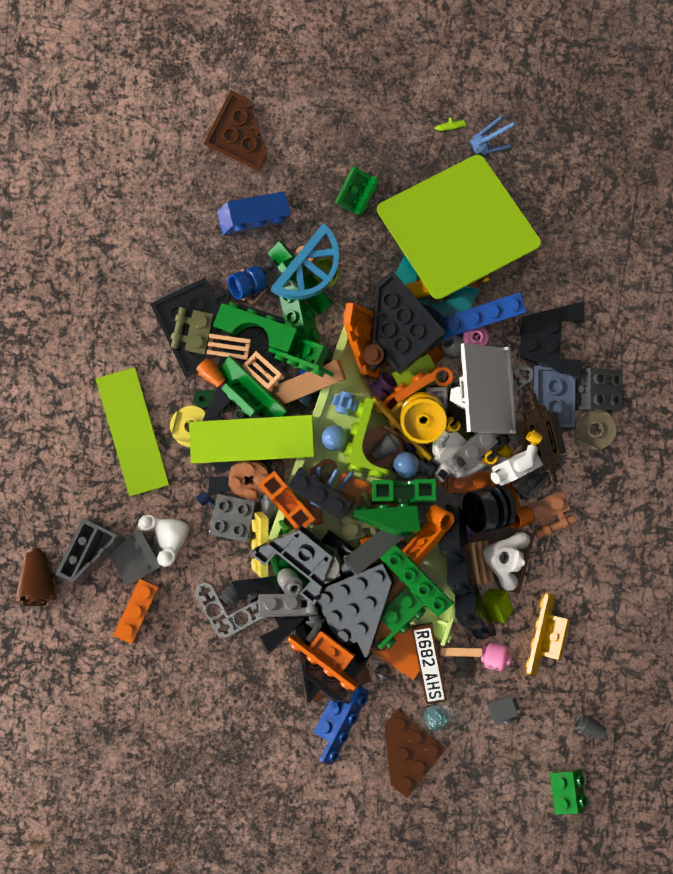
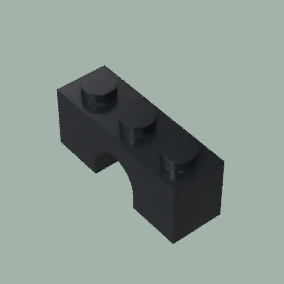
M305 466L298 468L288 485L339 520L347 517L357 501L340 489L336 490L325 484L320 476Z

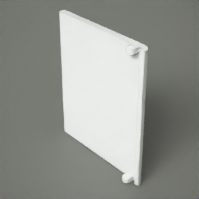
M461 344L463 377H459L461 403H465L467 432L517 434L511 348Z

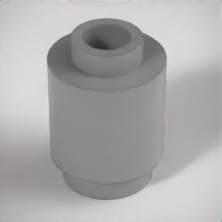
M284 568L280 570L277 582L287 596L298 595L303 589V582L293 569Z

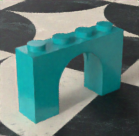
M404 255L396 275L404 284L416 282L418 274ZM465 286L456 291L450 299L442 303L429 302L423 297L417 299L422 304L433 307L443 317L470 309L479 289Z

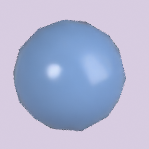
M332 425L323 431L321 439L326 449L339 451L346 445L348 436L345 429L341 426Z
M403 452L395 457L393 467L402 478H410L418 471L419 462L414 454Z

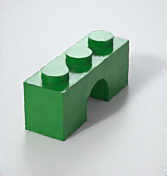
M414 479V481L408 482L372 480L373 504L437 503L436 479Z

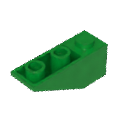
M402 503L398 507H390L387 504L379 505L377 509L361 506L357 507V510H354L351 514L352 518L394 536L416 535L420 531L417 506H411V503Z

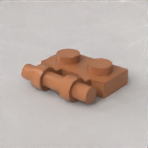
M563 490L525 505L534 514V520L531 525L540 523L542 527L535 530L537 538L542 536L548 537L552 535V532L560 529L565 530L569 528V525L576 523L573 515L565 518L563 512L570 510ZM557 515L559 521L548 525L546 519Z

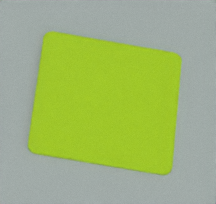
M474 155L381 202L377 206L378 215L431 296L435 299H442L531 253L541 245L540 238L481 155Z

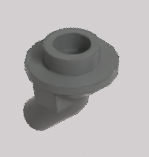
M321 614L309 616V620L306 621V624L313 628L305 639L309 643L314 641L326 621L325 618L321 617Z

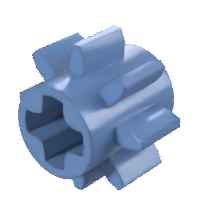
M341 391L340 395L335 394L332 405L336 406L335 412L347 416L350 415L351 411L356 412L359 403L354 401L356 396Z

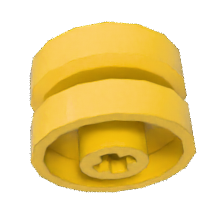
M418 392L410 395L403 402L400 409V423L404 434L410 440L417 443H430L437 440L446 428V411L443 403L437 396L428 392Z

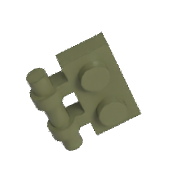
M179 307L178 315H175L174 319L176 321L174 333H171L170 338L172 339L171 348L179 349L180 342H185V351L205 355L214 314L193 310L192 318L186 317L187 309ZM184 324L190 325L188 336L182 335Z
M368 492L361 493L362 502L355 503L347 517L339 520L345 542L365 537L363 528L366 527L370 528L371 535L379 531V529L358 521L351 516L354 510H357V507L369 506V509H373L372 506L374 504Z

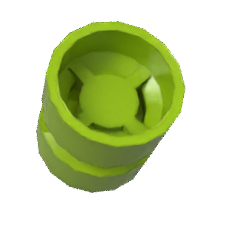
M322 258L315 263V266L328 275L331 271L333 260L331 258ZM337 267L335 276L326 288L333 287L339 280V267ZM313 273L314 280L317 284H320L323 280Z

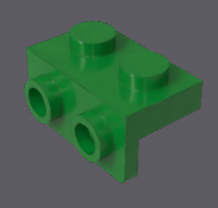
M352 167L334 203L355 215H362L367 211L370 204L369 200L376 193L380 179L370 176L357 167Z
M581 769L551 772L550 778L555 815L579 814L585 811L587 797L584 795L583 786L585 779Z

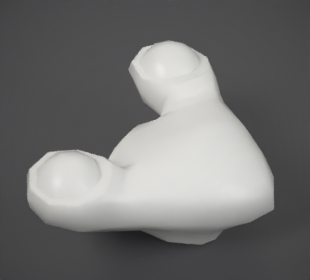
M152 515L141 517L138 523V527L142 531H155L153 540L155 551L159 552L157 557L158 563L163 567H170L175 562L178 552L188 537L190 525L181 520L161 519Z
M516 532L507 539L486 546L482 551L486 564L497 576L501 587L506 591H513L518 586V579L511 572H518L525 565L524 555L518 550L527 548L530 543V537L525 532Z

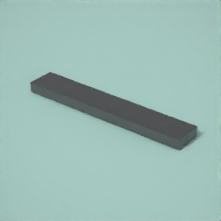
M440 483L436 486L437 503H414L411 505L418 508L419 526L427 521L426 514L431 506L437 504L443 508L453 500ZM380 530L345 557L343 561L353 574L357 576L378 560L393 545L398 544L408 535L394 536Z

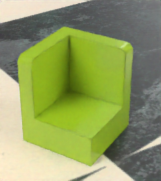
M489 589L482 599L491 621L505 623L513 611L508 592Z

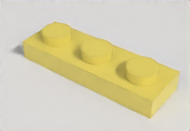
M254 512V519L251 523L254 532V539L251 542L252 550L268 542L269 518L263 512ZM256 558L252 559V570L260 578L268 577V563L264 566Z

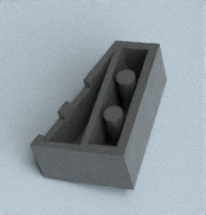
M82 518L55 575L71 583L81 585L117 548L125 537L91 520Z

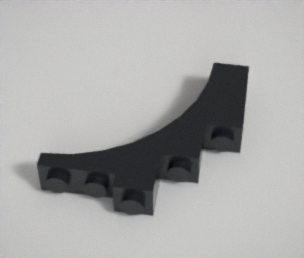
M459 506L447 508L446 510L454 515V523L439 541L440 554L447 562V585L455 595V617L462 627L466 626L469 628L476 639H487L491 636H496V628L485 609L475 579L468 546L466 516Z

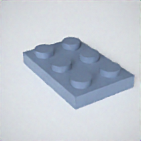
M533 366V393H536L539 405H545L548 414L557 412L560 428H575V379L570 375L558 373L556 370L546 366Z

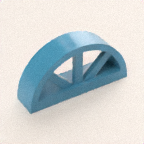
M324 223L271 287L273 293L291 300L308 299L321 293L331 283L339 263V248L335 236ZM324 238L331 248L315 250ZM332 256L333 261L330 273L328 275L311 263L308 258ZM302 265L323 281L317 286L305 290ZM296 273L298 291L285 289L284 287Z

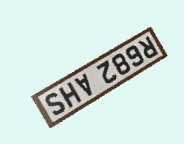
M431 622L412 625L411 629L426 704L447 701V695L433 624Z

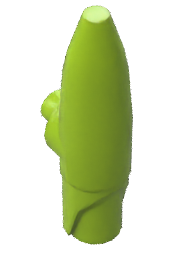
M449 118V122L434 127V130L446 131L466 127L465 120L453 121V118Z

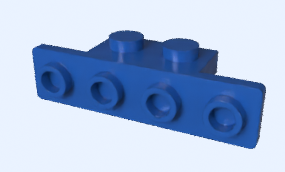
M358 686L349 704L340 699L336 704L331 700L329 701L313 732L329 742L320 758L321 762L332 765L339 757V751L343 743L347 741L351 727L356 723L362 706L367 702L368 690Z

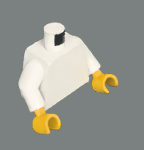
M453 417L447 419V426L443 434L433 441V457L431 460L438 466L433 476L441 482H444L447 476L457 478L453 474L454 470L451 466H447L445 460L467 441L456 432L460 428L459 421L453 426L450 425L454 421ZM489 450L484 454V458H480L460 478L477 473L486 466V463L494 464L497 461V456L493 459H488L487 456L492 453V450ZM458 459L457 462L462 465L463 463Z
M535 430L533 432L530 431L526 439L531 442V445H528L527 450L511 456L513 451L506 444H504L503 448L501 446L497 448V453L502 458L499 459V464L492 467L491 479L494 483L501 486L543 465L537 454L538 447H536L542 440L540 433Z

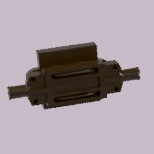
M533 393L528 395L531 407L525 410L527 419L516 422L523 451L527 450L528 445H531V442L526 439L530 431L533 432L535 430L542 435L541 442L536 446L538 447L537 454L543 464L539 467L540 472H547L549 484H554L558 482L555 470L561 467L559 456L567 452L557 412L548 414L546 406L539 405L537 395Z

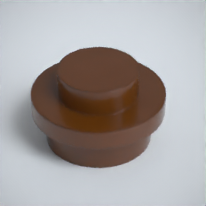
M376 344L367 346L363 353L364 360L370 365L380 364L384 359L383 349Z

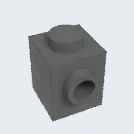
M510 695L486 703L494 724L503 722V725L515 721L514 717L518 716L517 710H520L516 698L512 699Z

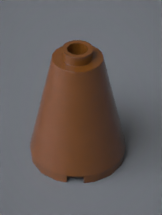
M40 548L29 549V552L24 555L15 603L19 605L21 601L23 606H46V601L52 600V604H55L57 602V595L46 553L41 552Z

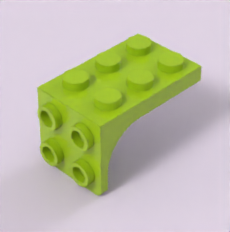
M366 397L362 402L358 403L355 412L358 418L356 422L352 423L349 435L352 436V439L345 446L343 455L347 457L344 465L349 466L348 470L356 473L366 471L369 472L368 476L380 479L388 475L390 470L371 464L364 456L362 449L364 435L374 403V399Z

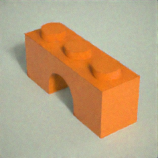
M275 471L258 484L295 529L300 526L306 528L315 521V518Z
M143 578L139 579L113 636L130 644L135 643L146 614L152 606L160 586Z

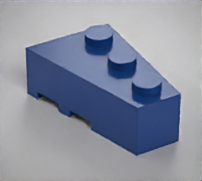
M285 191L228 201L217 211L223 235L250 228H261L270 223L274 225L281 224L291 215Z

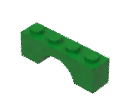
M229 302L228 305L221 303L213 324L215 328L238 336L241 331L248 327H262L268 335L270 347L292 355L298 337L302 333L296 329L297 325L287 321L281 324L277 322V318L266 315V318L258 316L259 312L249 308L247 311L241 310L240 305Z

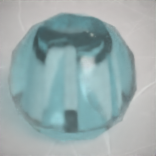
M440 705L430 706L423 714V722L431 731L436 732L449 721L448 712Z

